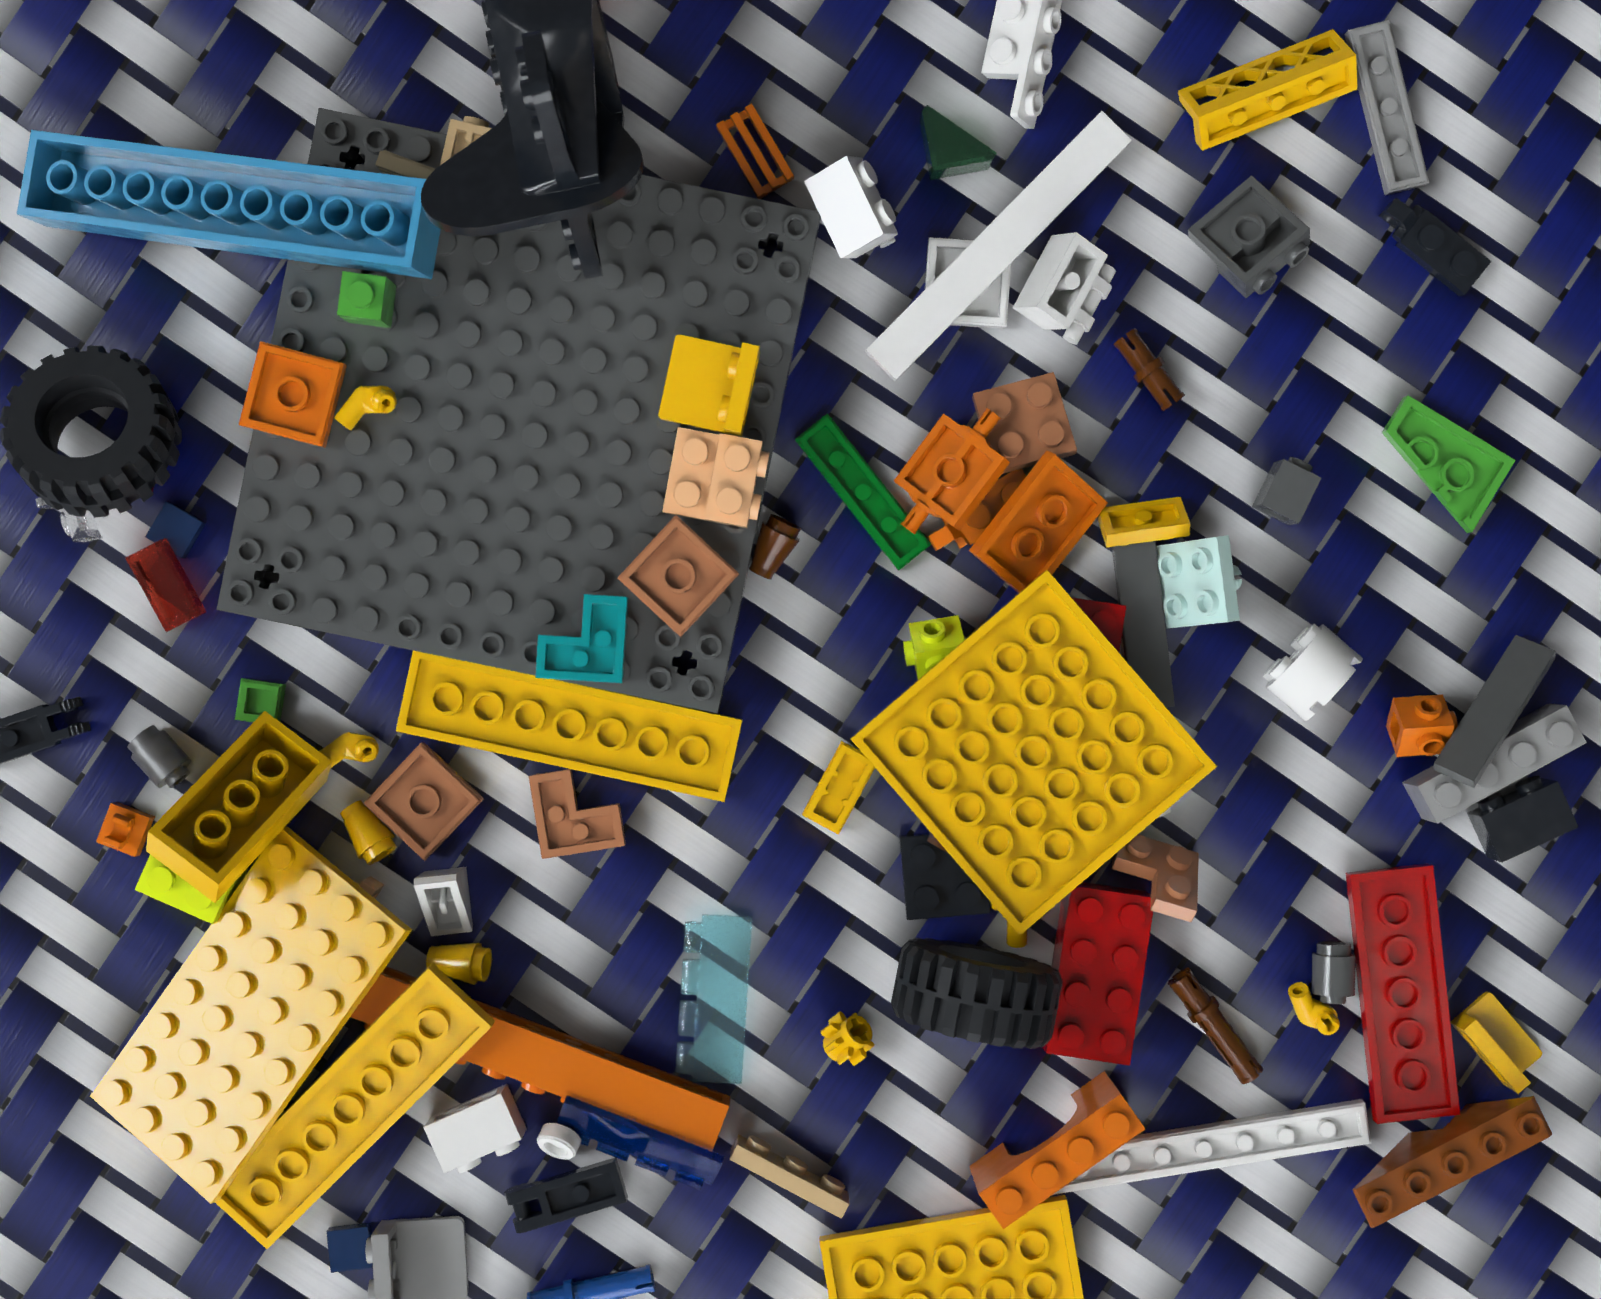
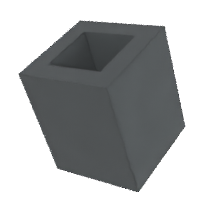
M1289 457L1288 461L1282 459L1274 462L1252 508L1287 525L1299 524L1321 477L1311 473L1313 467L1310 464L1294 457Z

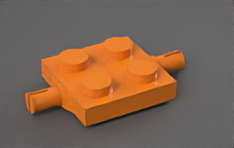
M986 408L973 428H970L969 426L960 425L944 413L894 479V482L907 491L912 501L916 503L904 521L900 523L902 526L916 534V531L930 514L944 519L960 531L1010 464L1005 457L992 448L986 439L997 422L1001 420L998 415Z

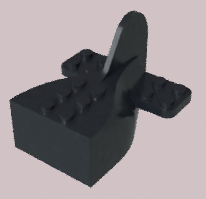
M599 0L481 1L487 28H490L489 31H486V38L492 57L490 58L491 71L495 85H500L502 90L500 97L505 116L495 127L441 164L429 175L421 191V203L424 212L430 222L446 232L463 236L492 235L561 221L565 241L574 240L573 244H569L574 270L582 269L585 279L603 276L592 212L616 202L631 191L642 176L644 161L638 144L624 129L625 117Z

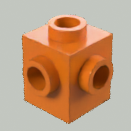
M1443 694L1393 698L1386 724L1396 757L1440 754L1458 726L1456 714L1454 711H1449Z

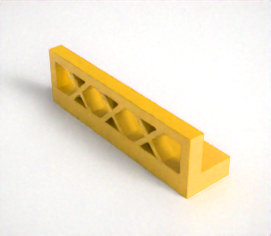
M1332 29L1178 90L1180 103L1193 118L1195 142L1203 151L1357 90L1356 54ZM1328 47L1334 51L1325 56L1313 55V53ZM1282 65L1295 66L1287 71L1274 70ZM1245 80L1256 81V83L1247 87L1235 86L1237 83ZM1204 96L1217 97L1201 105L1196 101Z

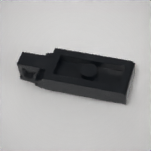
M1395 198L1389 202L1379 215L1380 218L1395 229L1391 235L1397 241L1395 246L1458 296L1465 295L1491 263V260L1427 209L1424 210L1418 205L1411 209Z

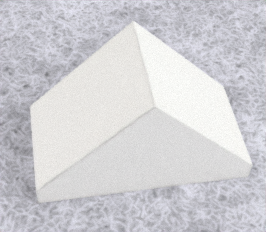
M466 867L425 871L414 878V888L431 936L472 932L473 923Z

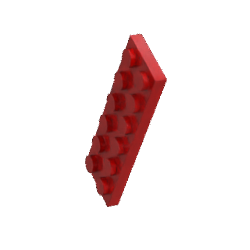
M1427 863L1347 872L1346 882L1372 1120L1377 1124L1460 1115L1434 866Z

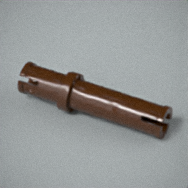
M1185 968L1172 977L1173 979L1168 981V985L1178 995L1188 1010L1187 1016L1192 1023L1197 1022L1200 1028L1203 1029L1241 1084H1247L1255 1080L1259 1076L1258 1073L1263 1072V1067L1253 1057L1236 1031L1222 1015L1218 1008L1219 1002L1214 996H1209L1202 988L1190 968Z

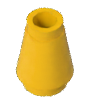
M362 800L352 803L341 811L340 815L344 820L343 822L359 859L364 858L368 865L379 862L397 848L393 841L395 835L364 805Z
M481 943L431 946L426 957V968L433 963L446 976L475 985L477 981L485 982L488 979L492 964V953L490 948L482 947Z

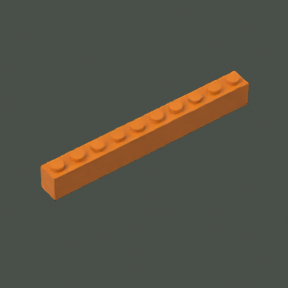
M386 966L353 1012L351 1018L364 1022L363 1027L367 1029L417 978ZM472 999L495 1022L456 1064L465 1065L468 1061L483 1067L482 1072L492 1078L504 1080L507 1076L521 1081V1087L529 1092L540 1095L545 1094V1091L560 1096V1101L569 1107L584 1109V1106L600 1111V1117L615 1124H623L624 1121L640 1126L639 1131L651 1138L662 1139L663 1135L679 1141L678 1146L688 1152L701 1154L703 1150L712 1153L730 1106V1096Z

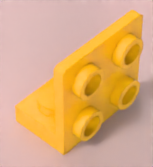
M676 335L658 413L659 418L665 421L742 437L760 357V346L742 342L740 348L690 336Z

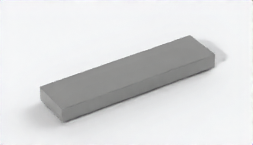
M1389 20L1348 30L1344 35L1347 45L1356 54L1357 87L1384 195L1427 185L1429 179Z

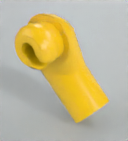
M384 385L360 386L354 390L334 418L352 431L364 414H387L392 412L397 405L395 392Z
M346 732L319 752L332 761V768L343 759L370 762L377 757L379 745L373 737Z

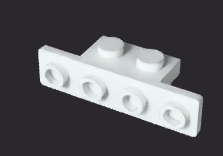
M997 0L981 73L989 79L1017 80L1010 116L1026 129H1034L1037 116L1040 115L1043 108L1042 91L1046 75L1052 67L1051 50L1054 36L1061 26L1060 9L1062 0Z

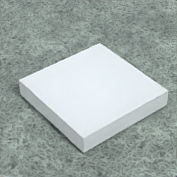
M929 237L925 289L974 240ZM1011 264L951 325L1006 329Z

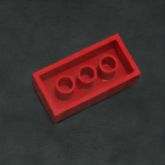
M1082 882L1061 900L1051 967L1058 969L1063 984L1053 1036L1043 1046L1047 1054L1130 1066L1153 911L1150 910L1151 894L1147 891Z

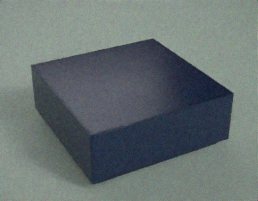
M166 501L145 537L176 556L186 559L206 522L174 503Z
M371 1223L328 1228L326 1234L331 1273L373 1268V1263H367L365 1254L366 1240L372 1235Z

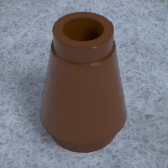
M771 514L767 522H762L749 569L755 574L771 580L774 573L777 572L800 541L797 536L801 528L782 517Z

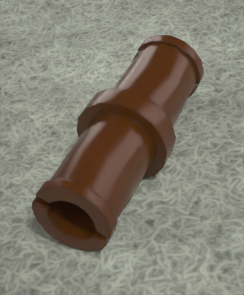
M1134 328L1126 333V335L1134 345L1135 350L1130 348L1123 337L1113 345L1115 348H1118L1136 374L1133 377L1137 383L1143 382L1161 406V410L1165 411L1172 406V403L1163 390L1166 389L1175 402L1182 399L1185 394L1181 392L1164 369L1165 361L1162 357H1155L1138 334V330Z

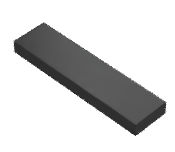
M1156 542L1112 547L1118 604L1126 605L1122 632L1125 660L1165 707H1174L1175 702Z
M1515 635L1434 762V770L1475 788L1554 662L1556 651Z

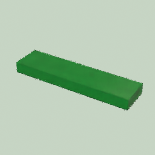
M828 413L795 439L798 446L898 571L931 545L920 529L916 531V534H913L900 524L908 514Z

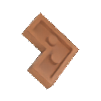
M572 769L528 776L542 859L626 845L620 803L578 809Z
M1138 834L1112 856L1113 870L1152 881L1151 911L1192 922L1197 913L1199 853Z

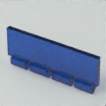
M566 1096L557 1120V1124L564 1125L575 1131L581 1138V1144L588 1147L590 1140L593 1139L598 1141L597 1151L626 1162L629 1155L632 1154L637 1156L634 1165L666 1177L669 1169L676 1172L673 1180L701 1190L703 1183L713 1184L725 1156L570 1096Z

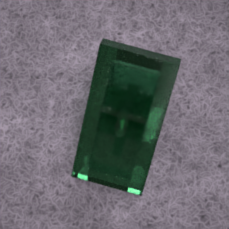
M927 105L922 111L920 127L930 180L984 171L990 168L997 154L995 151Z

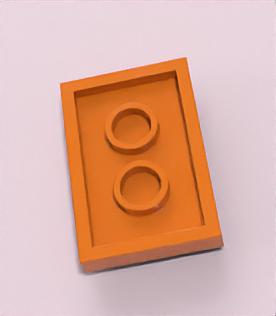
M1046 450L969 551L1016 592L1020 593L1045 570H1048L1051 575L1056 571L1108 502L1056 454Z

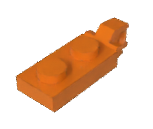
M1022 469L1015 470L998 479L960 531L942 519L946 526L927 537L934 550L937 551L954 540L959 549L967 544L970 546L975 543L1025 479L1024 471Z

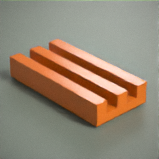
M752 103L746 106L745 110L740 113L732 114L730 119L722 120L716 124L718 132L757 199L763 198L794 180V174ZM750 119L781 172L782 175L776 178L744 124L746 120ZM737 128L768 184L763 187L761 186L729 130Z

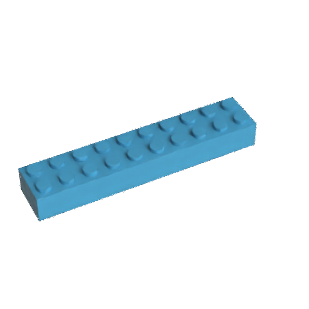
M31 130L17 209V215L46 227L432 279L441 230L430 222L424 212L421 203V191L426 179L37 130Z

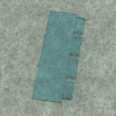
M702 914V922H685L683 952L700 953L699 959H683L681 993L697 995V1001H680L678 1035L694 1037V1042H677L675 1072L692 1074V1082L742 1084L752 917Z

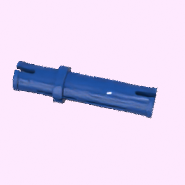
M648 1264L643 1267L574 1282L573 1279L563 1280V1285L527 1292V1299H622L638 1294L655 1292L653 1273H651V1265Z

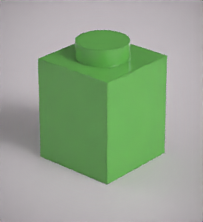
M342 271L337 315L348 323L391 328L396 285L385 276Z

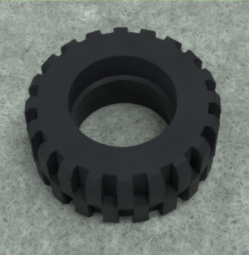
M90 345L87 346V351L81 352L78 347L63 350L64 355L54 358L51 354L41 359V366L35 370L30 367L20 376L23 380L22 384L19 387L14 385L6 397L11 405L10 407L4 406L2 408L0 422L5 427L0 431V438L3 447L7 450L6 456L37 497H41L52 508L56 510L64 508L69 515L79 517L85 516L86 510L90 511L94 518L106 517L109 515V510L117 508L119 513L132 509L130 503L141 498L145 502L152 497L154 493L151 489L156 484L163 486L171 476L167 467L168 465L174 467L177 464L180 452L176 446L182 442V430L177 423L179 417L156 375L151 374L147 365L139 359H130L128 353L118 349H111L108 354L103 346ZM98 407H115L128 412L127 422L122 434L107 449L87 457H67L57 453L58 442L63 430L79 414Z
M913 938V940L909 939L901 948L891 1006L898 1018L931 1032L935 1031L945 1036L962 1038L976 1043H987L993 1046L1027 1047L1033 1049L1045 1046L1053 1036L1063 980L1058 969L1046 963L1038 962L1035 959L1019 956L1018 954L950 940Z

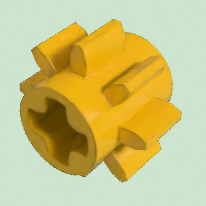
M841 1011L828 1020L829 1025L820 1032L824 1036L823 1047L826 1054L832 1060L837 1061L839 1065L848 1059L853 1066L867 1057L866 1052L875 1045L871 1041L872 1029L869 1023L863 1017L858 1016L857 1013H853L846 1018Z

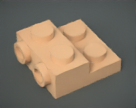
M678 427L662 512L748 528L749 519H758L762 495L754 494L757 477L765 478L770 452L762 451L763 441Z

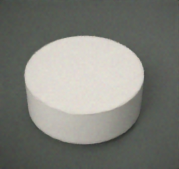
M546 1123L542 1126L538 1135L537 1144L548 1155L566 1160L575 1157L581 1144V1138L575 1131L564 1125Z

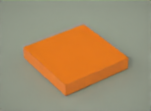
M260 341L239 425L326 448L347 365Z

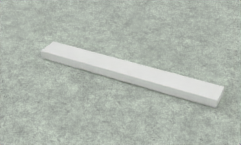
M1101 111L866 349L865 353L896 381L1132 140Z
M1362 1099L1140 1134L1054 1194L1371 1144L1366 1105Z

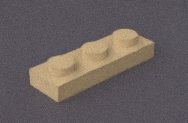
M738 1134L731 1147V1161L842 1219L849 1206V1194L844 1190L845 1185L841 1181L827 1174H823L821 1178L807 1171L808 1165L792 1155H786L783 1158L771 1152L772 1147L756 1136L750 1135L747 1139Z

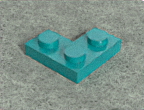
M584 594L581 637L538 635L535 678L623 683L628 597Z

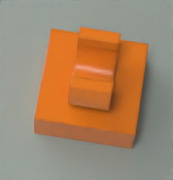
M119 802L110 803L96 842L133 857L140 856L155 816Z

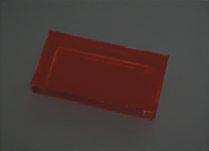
M166 538L125 558L166 632L207 612Z

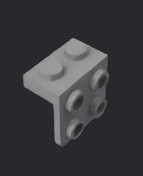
M448 1216L381 1220L371 1237L367 1238L365 1248L366 1261L368 1264L373 1263L374 1278L370 1279L368 1284V1299H466L469 1293L465 1221L462 1217Z

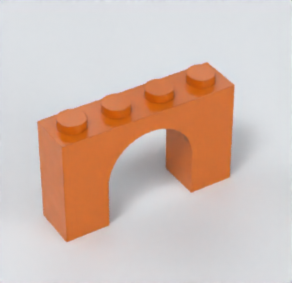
M1105 1071L1071 1094L1077 1104V1109L1071 1119L1049 1139L1033 1149L1018 1155H1012L1005 1144L1001 1143L969 1166L978 1194L1003 1229L1145 1130L1141 1121Z

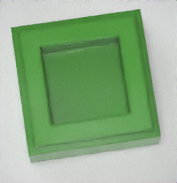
M241 678L235 720L254 722L266 711L281 722L286 684Z

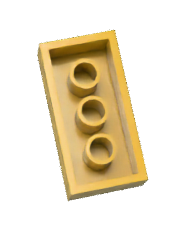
M264 711L148 831L146 851L216 903L327 782L332 761L268 712Z

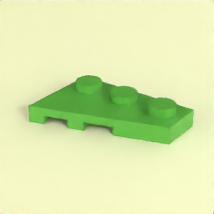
M1409 395L1402 398L1382 431L1386 439L1466 533L1473 532L1516 461Z

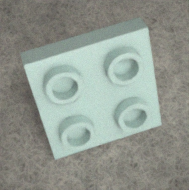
M1229 535L1156 546L1166 629L1240 620L1236 590L1241 587L1242 579L1235 580L1234 576L1242 574L1239 568L1232 563Z

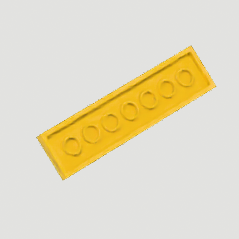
M413 650L396 731L725 802L743 719L554 679L535 678V675Z
M432 963L276 1120L221 1199L215 1203L261 1245L268 1249L492 1027L495 1020Z

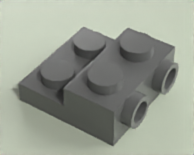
M1251 175L1188 229V237L1217 264L1218 273L1247 298L1254 291L1259 295L1268 291L1277 280L1276 273L1286 264L1290 267H1295L1304 260L1309 252L1307 246L1310 245V228Z

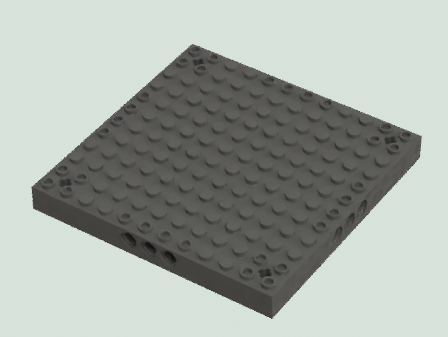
M319 108L307 164L353 170L348 165L349 161H357L360 155L365 162L363 165L357 164L354 170L382 173L375 163L380 150H386L436 169L441 163L447 134ZM642 175L634 188L621 199L592 212L603 276L585 279L582 269L574 270L569 251V244H573L574 240L565 241L561 221L485 236H463L440 230L432 279L288 260L271 344L347 365L334 416L354 390L360 386L384 385L391 388L395 392L397 405L392 412L387 414H364L352 431L333 418L326 448L253 429L216 610L536 675L538 635L581 637L584 594L628 597L623 683L554 680L718 713L720 711L821 219L819 212ZM769 240L777 241V248L782 249V252L775 251L772 258L765 257L764 249H759L760 246H767ZM342 271L385 276L396 285L391 328L348 323L337 315ZM678 334L740 348L742 342L760 346V357L742 437L763 441L762 451L770 452L765 478L757 477L754 494L762 495L758 519H749L748 528L678 516L739 573V576L682 637L674 632L617 579L675 516L663 513L662 510L678 427L720 434V432L661 420L658 416L675 336ZM273 571V573H279L278 583L270 584V582L264 581L265 572ZM685 650L692 652L691 659H697V667L688 669L686 675L679 673L680 666H674L675 657L683 656Z

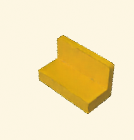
M1486 991L1450 1023L1503 1085L1519 1094L1531 1084L1523 1072L1542 1056V1051L1496 997Z

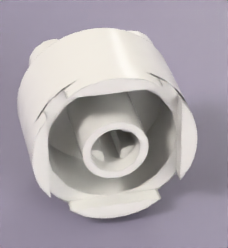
M1315 624L1310 628L1306 627L1290 644L1295 649L1294 653L1290 657L1278 658L1262 676L1268 681L1266 688L1304 721L1309 720L1315 715L1309 708L1312 709L1317 702L1323 706L1327 704L1356 671L1351 665L1361 663L1363 660L1358 653L1324 624L1319 627Z

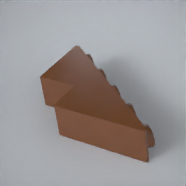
M1534 1096L1466 1104L1460 1110V1115H1456L1443 1129L1409 1132L1352 1190L1370 1227L1375 1228L1549 1138L1552 1132Z

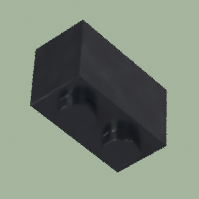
M1540 776L1526 778L1515 784L1517 790L1504 796L1501 793L1492 794L1478 801V808L1467 812L1487 858L1504 862L1578 828L1558 781L1540 778Z

